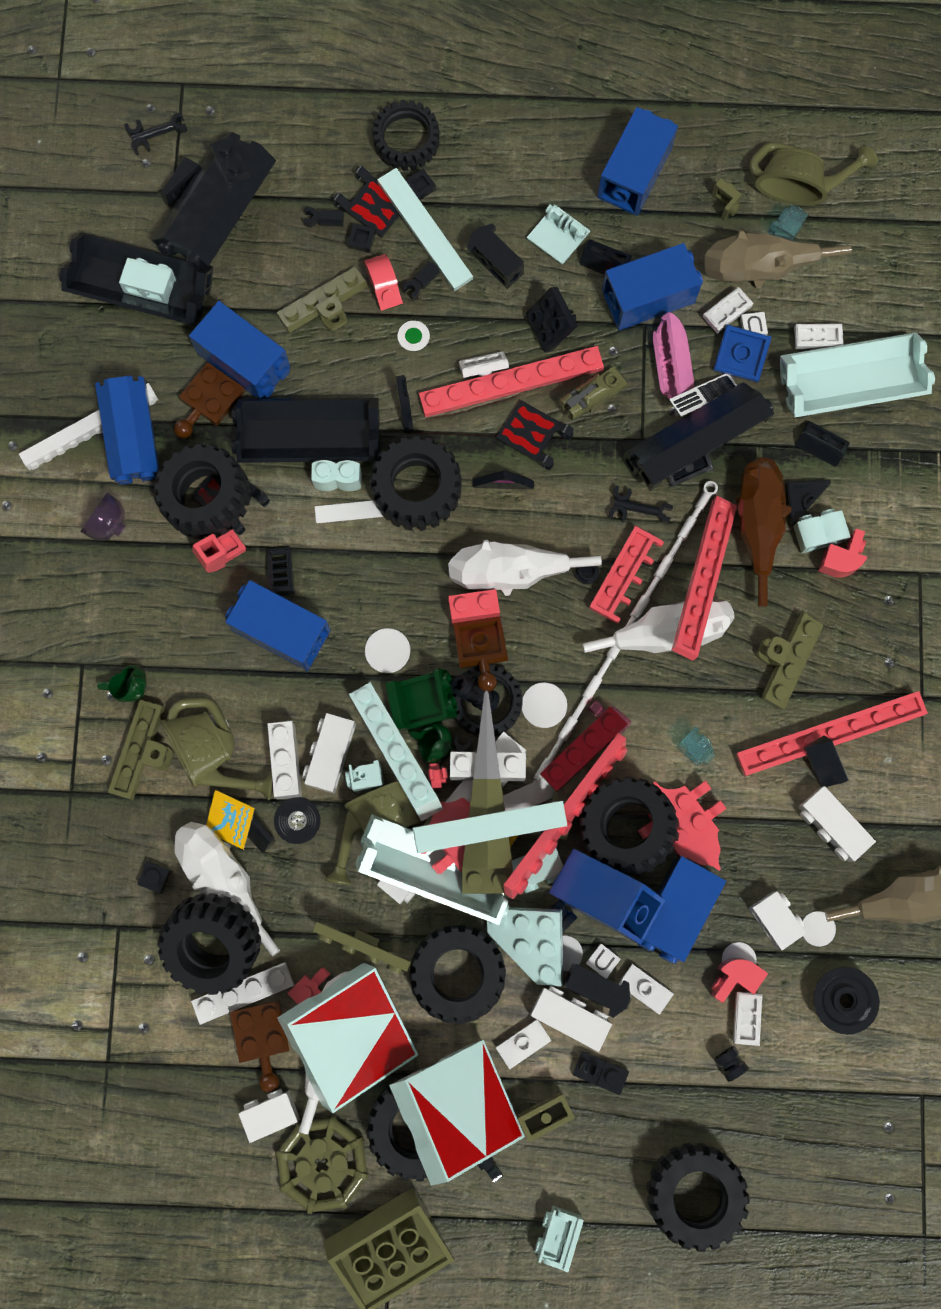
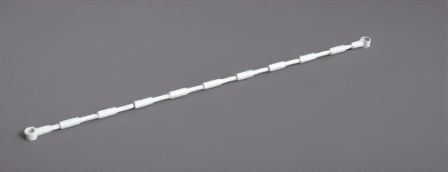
M708 481L705 483L703 493L695 505L694 512L687 518L678 533V539L656 570L653 581L645 594L640 597L630 614L631 618L626 626L635 623L640 618L650 601L649 597L672 564L673 557L683 540H686L697 522L696 518L700 511H703L710 498L715 496L718 490L715 482ZM706 487H713L714 492H708ZM612 646L608 651L607 658L597 675L593 676L582 695L583 699L572 717L570 716L558 735V741L549 756L545 757L533 777V782L542 779L540 773L553 762L563 742H566L578 722L579 715L601 684V678L611 661L615 660L620 652V649L616 646Z

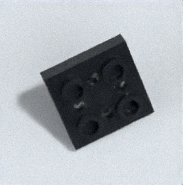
M557 286L550 287L525 313L545 353L552 352L578 327L575 322L576 314H573V310H569Z

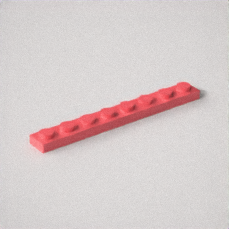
M598 346L424 391L419 393L424 415L429 417L603 371L604 365Z
M719 496L712 500L671 649L692 661L699 655L737 505Z
M918 691L738 752L736 756L745 777L807 756L803 747L823 735L830 738L836 746L927 715L928 712Z
M619 733L615 736L564 804L567 826L544 830L504 883L505 895L514 899L518 893L522 894L529 883L527 880L532 874L536 875L543 865L542 860L547 854L551 855L558 844L557 840L561 835L565 836L572 826L571 822L575 816L579 817L583 813L582 810L589 799L588 797L592 792L597 794L601 781L603 779L607 780L614 769L613 765L617 760L621 761L626 755V738Z

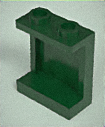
M438 668L434 669L432 673L401 682L391 681L385 683L392 719L399 731H409L457 717V701L452 695V678L447 670Z

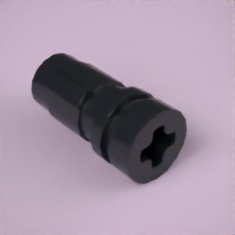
M463 675L455 677L451 684V691L482 711L485 691H482L478 687L477 682ZM495 690L488 692L491 712L496 709L500 700L499 694Z

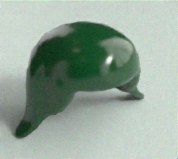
M129 665L123 668L121 672L114 674L109 681L98 683L97 688L109 691L116 701L132 702L139 700L144 695L147 679L141 667Z
M434 724L424 728L422 731L409 732L412 738L418 740L420 753L425 762L429 764L441 763L450 756L453 741L451 733L446 726Z

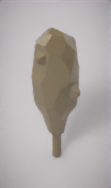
M739 230L737 235L717 241L704 255L703 265L705 273L709 277L735 284L753 281L756 288L759 289L763 286L765 280H779L796 268L818 262L821 257L851 255L852 248L851 245L820 248L818 244L794 241L768 234L745 233L744 230Z
M941 866L934 870L898 877L884 891L867 897L857 903L856 906L825 912L826 920L829 922L858 915L863 919L885 920L899 924L926 923L940 920Z

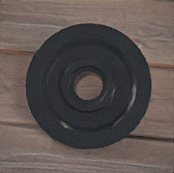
M839 967L823 974L813 991L815 1013L818 1015L820 1022L828 1027V1029L840 1034L849 1035L864 1031L874 1022L879 1011L880 1000L875 984L870 977L855 968ZM844 993L849 996V1004L846 1007H842L839 1001Z

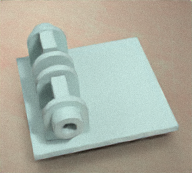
M550 204L545 211L547 214L527 236V239L563 265L590 233V230L558 206Z

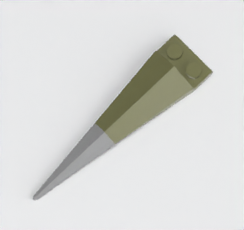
M487 690L484 693L469 817L505 811L489 693ZM509 837L465 845L462 865V894H505L504 883L513 873Z

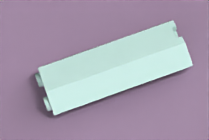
M915 332L781 355L780 377L782 386L786 385L788 397H786L787 408L794 417L932 394L935 375L924 364L927 343Z
M373 814L371 815L360 844L363 846V850L356 860L355 867L358 872L498 925L501 919L506 917L509 905L508 900L503 896L504 894H462V872L458 870L454 863L441 874H437L431 867L446 855L442 849L429 851L426 854L417 853L413 830Z

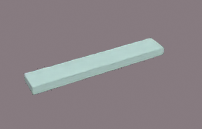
M395 168L377 179L381 189L431 260L438 267L453 291L473 280V275L398 169Z
M563 801L414 827L413 833L417 853H424L567 826Z

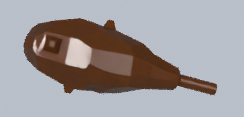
M760 457L754 459L745 467L741 478L740 494L736 498V503H738L741 535L747 547L754 574L758 576V607L764 608L768 606V576L771 575L776 548L786 532V516L791 512V507L786 506L783 475L776 462L769 458Z

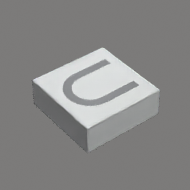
M764 312L741 315L742 329L763 335L768 334Z
M600 943L586 964L602 977L607 978L621 959Z

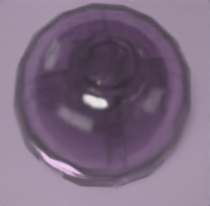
M107 492L80 532L98 541L109 540L114 534L119 537L126 526L123 523L125 509L121 502Z

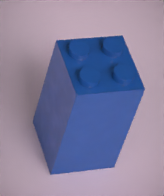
M636 107L601 175L597 198L638 216L672 151L678 125L669 119H663L654 115L647 109Z
M684 243L606 270L602 293L618 331L695 304L703 284V278L700 271H696L693 264V254L690 250H687Z
M220 301L215 304L189 335L195 351L200 357L243 386L247 392L257 399L270 397L275 390V385L280 379L284 380L290 372L291 367L285 349Z
M249 580L247 585H243L237 595L239 599L235 606H231L228 609L225 623L235 634L308 672L331 631L327 620Z
M573 849L570 856L567 857L564 867L559 876L554 880L549 892L574 910L639 945L644 941L665 902L662 897L643 883L576 849Z
M683 856L675 858L656 893L665 902L644 941L639 946L648 951L656 949L661 952L659 957L671 964L685 962L726 880Z

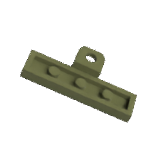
M354 266L276 313L289 333L318 316L328 330L335 331L347 324V317L341 302L368 286L366 280ZM339 318L338 322H331L332 319Z
M802 613L799 615L787 641L781 637L764 638L756 655L761 661L775 667L761 696L762 700L780 710L785 709L824 624Z
M139 700L108 793L134 800L145 765L158 770L169 769L174 751L154 741L165 707Z
M317 922L313 932L318 933L317 939L331 944L332 940L341 943L340 949L347 951L349 955L368 963L377 964L381 960L388 963L387 969L401 974L402 970L407 972L410 967L411 961L377 947L380 939L356 930L353 937L320 922Z

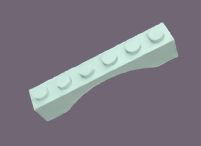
M368 683L350 693L349 695L420 820L423 821L442 810L443 807L372 684Z

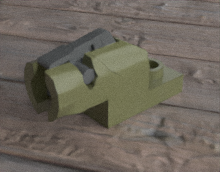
M613 366L601 376L597 374L586 383L578 386L571 393L560 399L559 404L563 411L569 408L570 414L568 418L574 420L587 411L592 413L624 390L628 383Z

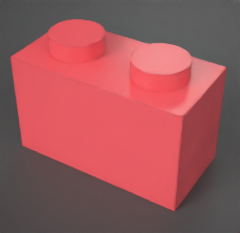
M496 589L448 596L452 625L458 622L500 616Z

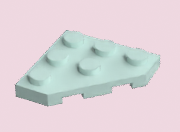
M509 907L506 917L501 919L499 925L487 921V933L537 985H563L562 910Z

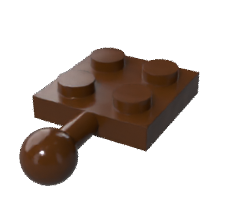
M207 362L179 396L180 401L193 410L185 420H179L175 423L174 433L179 438H188L193 431L192 425L200 416L218 426L237 403L238 399L246 392L245 388Z
M501 616L453 623L460 668L479 665L481 675L477 680L478 687L482 691H492L497 685V679L490 673L489 664L508 661Z
M280 1000L229 1012L239 1063L260 1059L262 1076L259 1080V1086L266 1093L274 1092L279 1086V1078L272 1072L269 1056L290 1051L287 1036L277 1019L282 1015Z

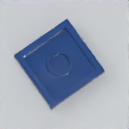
M726 325L713 371L758 383L772 337Z

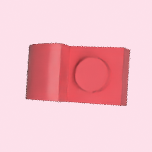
M382 254L364 260L380 310L403 304L397 285L398 282L388 256Z
M233 529L218 538L211 534L195 543L192 548V552L208 573L224 568L225 563L246 551V547Z
M855 529L850 535L851 538L848 540L846 549L830 544L825 549L818 572L842 578L858 570L867 559V556L861 555L866 544V540H863L865 531Z
M742 958L727 959L717 967L724 975L723 977L719 976L711 986L713 991L710 995L723 1003L736 984L755 994L768 973L751 961Z

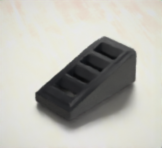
M186 157L182 159L161 192L167 206L170 207L180 198L200 168L198 163Z
M291 547L267 549L269 590L279 596L295 594ZM286 554V559L273 560V555ZM287 563V567L274 568L276 564ZM287 572V576L275 577V573ZM288 581V584L275 585V582Z

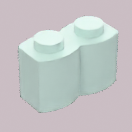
M320 460L312 463L311 480L314 488L321 491H332L337 488L343 491H356L361 489L362 472L360 464L355 461L345 460L334 463L328 460Z
M829 509L821 512V516L812 517V515L800 517L798 519L799 522L793 528L801 553L828 547L830 544H841L849 540L851 536L843 512H835L834 509Z

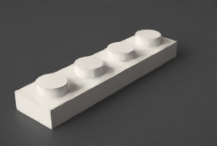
M284 962L244 979L240 986L232 988L230 992L221 993L219 991L217 995L207 994L191 1002L201 1025L295 986L288 965Z

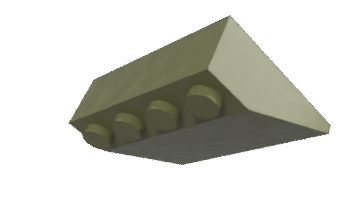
M414 1188L409 1189L323 1241L329 1264L360 1309L378 1308L454 1261L444 1239Z

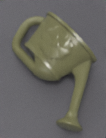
M771 142L763 145L754 154L750 161L749 169L752 175L757 178L755 186L762 194L779 202L810 206L824 202L827 199V193L859 168L864 166L867 168L876 167L878 158L871 147L863 145L859 147L858 158L835 175L824 176V161L814 151L807 148ZM769 152H774L767 167L762 171L758 166L759 162Z
M187 698L178 700L171 706L168 711L167 720H161V723L194 789L198 787V784L249 789L261 792L267 800L271 799L273 792L272 774H269L263 780L253 781L227 777L218 772L217 768L230 760L235 742L225 718L214 701L209 698ZM205 707L209 709L218 728L214 725L207 712L177 718L179 711L185 708Z
M399 781L370 791L344 805L348 809L337 865L334 871L324 878L325 881L339 885H351L345 868L354 835L359 830L365 831L372 814L409 829L421 823ZM432 816L426 819V822L423 826L428 825L430 823Z

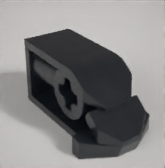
M494 224L478 227L470 234L468 250L470 253L476 252L479 262L508 289L524 275V261L494 233L496 231Z
M572 963L562 987L605 1008H609L608 1016L612 1018L627 1010L632 1000L629 982L623 980L621 985L616 984Z

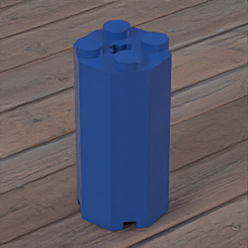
M132 376L105 379L103 380L104 385L100 382L95 383L110 479L115 480L119 485L133 483L132 479H142L143 482L154 481L158 471H160L146 380L138 376L139 381H133Z

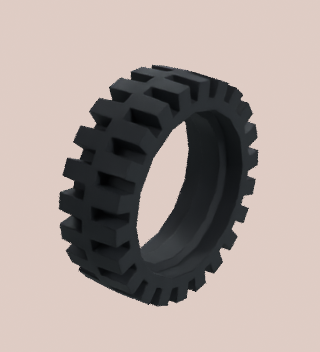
M400 100V105H397L396 101L392 102L391 108L387 105L383 108V112L380 111L377 114V119L375 118L373 142L376 153L379 154V158L382 161L385 160L386 165L390 167L393 164L394 169L397 168L398 170L399 167H402L403 171H408V167H411L412 170H417V165H420L421 168L424 167L426 161L429 163L432 160V155H436L440 140L439 124L436 121V116L434 113H431L427 106L424 108L420 102L416 106L413 100H409V104H406L405 100ZM408 118L420 121L428 131L427 142L421 149L414 152L401 153L387 145L384 133L392 122Z
M489 664L490 673L505 686L511 699L510 709L506 716L499 722L493 723L494 736L496 737L503 732H507L516 723L521 714L523 697L517 680L514 679L510 672L505 671L502 667H495V665ZM474 666L462 675L476 681L481 675L480 666ZM452 692L458 706L456 721L465 731L479 737L480 723L472 720L467 715L463 706V699Z

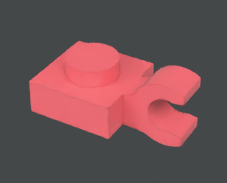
M439 763L429 764L428 777L431 781L432 789L434 791L442 790V784L446 783L448 778L447 768L440 769Z
M323 967L312 979L304 975L287 994L297 1004H300L307 998L322 992L319 986L328 978L330 973Z

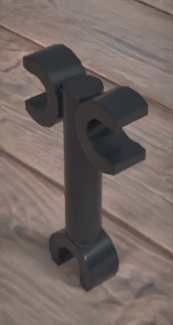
M182 113L175 114L171 122L144 130L139 119L136 120L138 127L134 130L130 129L128 123H126L125 129L127 134L132 137L134 153L139 155L138 147L142 145L146 147L148 152L151 148L147 139L174 130L177 133L188 131L186 124L177 125L179 122L184 121Z
M619 486L614 488L613 497L615 501L614 506L609 512L610 520H612L615 512H619L622 514L621 522H625L628 510L657 516L662 523L670 522L671 517L664 516L662 512L664 510L672 511L673 506L671 504H663L660 507L631 502L628 501L632 493L630 488H628L625 496L619 495Z

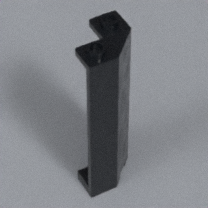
M234 132L220 136L217 142L232 137L249 171L250 178L229 186L212 151H210L151 240L157 245L161 253L168 256L181 254L186 258V262L190 266L197 269L208 267L276 162L275 158L261 144L254 141L251 144L240 140V135Z
M81 232L71 240L70 252H72V261L61 269L59 276L60 282H62V291L190 325H195L202 318L204 312L202 302L205 295L209 296L212 287L213 266L209 265L208 267L197 269L190 266L186 259L168 256L160 252ZM127 258L135 260L136 258H141L150 264L157 266L158 264H164L172 269L176 282L174 281L168 304L123 292L119 281Z
M743 382L625 451L622 460L635 478L640 475L648 489L652 491L666 478L759 423L769 421L774 415L773 406L760 392Z
M379 398L238 399L236 408L232 409L233 422H237L238 430L236 439L232 440V454H236L238 463L316 462L320 460L332 462L345 460L378 461V454L380 453Z

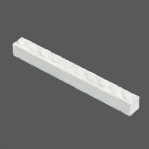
M147 383L149 404L151 406L158 398L149 383ZM98 410L19 453L25 466L29 470L37 469L42 463L49 462L53 457L64 454L66 450L77 447L82 441H87L93 435L102 433L100 411Z

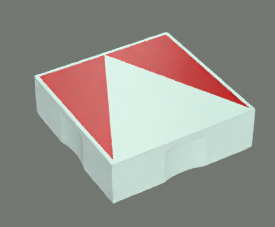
M366 963L357 966L334 981L323 992L307 998L277 1018L292 1048L300 1056L306 1070V1075L322 1106L331 1113L336 1112L418 1056L376 968Z
M484 1040L469 1044L441 1058L436 1064L418 1070L389 1085L403 1120L412 1133L416 1151L431 1186L449 1182L525 1137Z

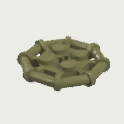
M332 1115L330 1118L312 1121L309 1132L327 1129L326 1136L321 1138H311L310 1133H300L299 1128L302 1121H298L286 1141L275 1152L278 1162L280 1192L287 1194L306 1209L308 1214L336 1208L346 1209L349 1207L348 1203L362 1183L369 1177L363 1146L364 1138L362 1136L359 1137L337 1120V1116ZM334 1131L349 1142L345 1147L332 1138ZM300 1137H302L306 1143L298 1154L290 1152ZM353 1149L356 1168H350L347 1160V1152ZM326 1158L328 1160L326 1163L329 1167L328 1170L322 1169L319 1171L317 1169L318 1165L315 1162L316 1159L322 1160ZM288 1160L295 1161L297 1176L291 1180ZM348 1174L354 1178L343 1192L339 1185ZM301 1182L312 1191L310 1199L294 1186ZM333 1190L336 1198L317 1201L319 1192L325 1193Z

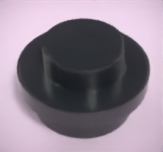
M598 566L577 567L575 571L576 578L582 584H592L599 577Z

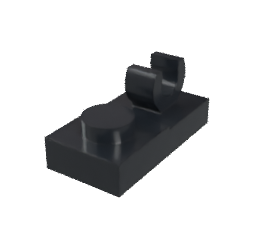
M581 1051L572 1075L617 1095H621L629 1071Z

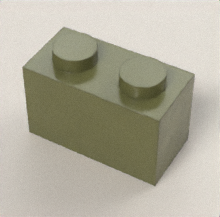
M562 1091L517 1114V1119L529 1143L575 1118Z

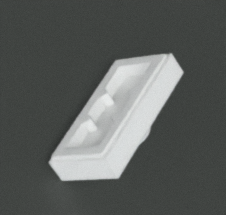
M737 287L703 314V318L718 334L726 325L731 324L749 310L754 303Z
M796 324L794 327L795 349H822L843 345L842 324Z
M503 351L459 361L463 378L474 375L485 376L491 374L492 371L509 368L508 360Z
M631 964L618 983L621 985L623 980L629 982L630 994L659 1015L674 995L633 964Z
M736 992L734 1044L760 1046L762 994Z
M536 1019L496 1046V1049L508 1068L511 1069L551 1042V1039Z

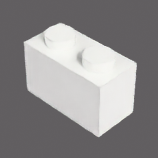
M774 891L748 909L776 950L782 951L806 934L803 929L805 924L797 914L793 915L789 909L790 902L783 893L779 894L777 891Z
M278 1089L267 1094L268 1100L259 1103L258 1099H255L243 1105L245 1110L239 1113V1117L249 1143L295 1124L300 1120L289 1090L283 1093L282 1089Z

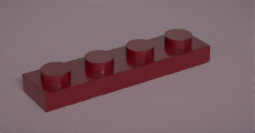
M610 706L540 773V776L558 792L627 726V723Z

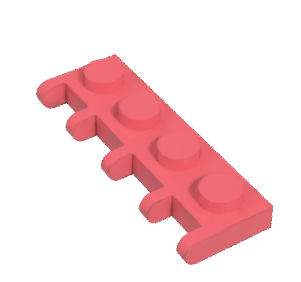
M635 526L589 609L619 624L621 619L614 615L620 602L629 606L631 600L624 596L631 582L641 585L643 580L635 576L642 562L648 565H652L654 562L652 558L647 556L652 544L662 547L664 542Z

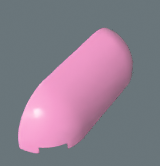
M668 312L662 316L661 319L663 320L658 326L657 332L654 331L653 344L660 389L663 395L671 399L695 388L685 329L681 321L674 314Z

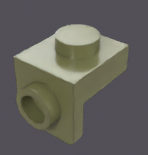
M720 178L714 186L712 196L726 206L721 216L723 220H726L729 215L734 216L740 209L741 204L739 202L742 194L736 190L732 183Z

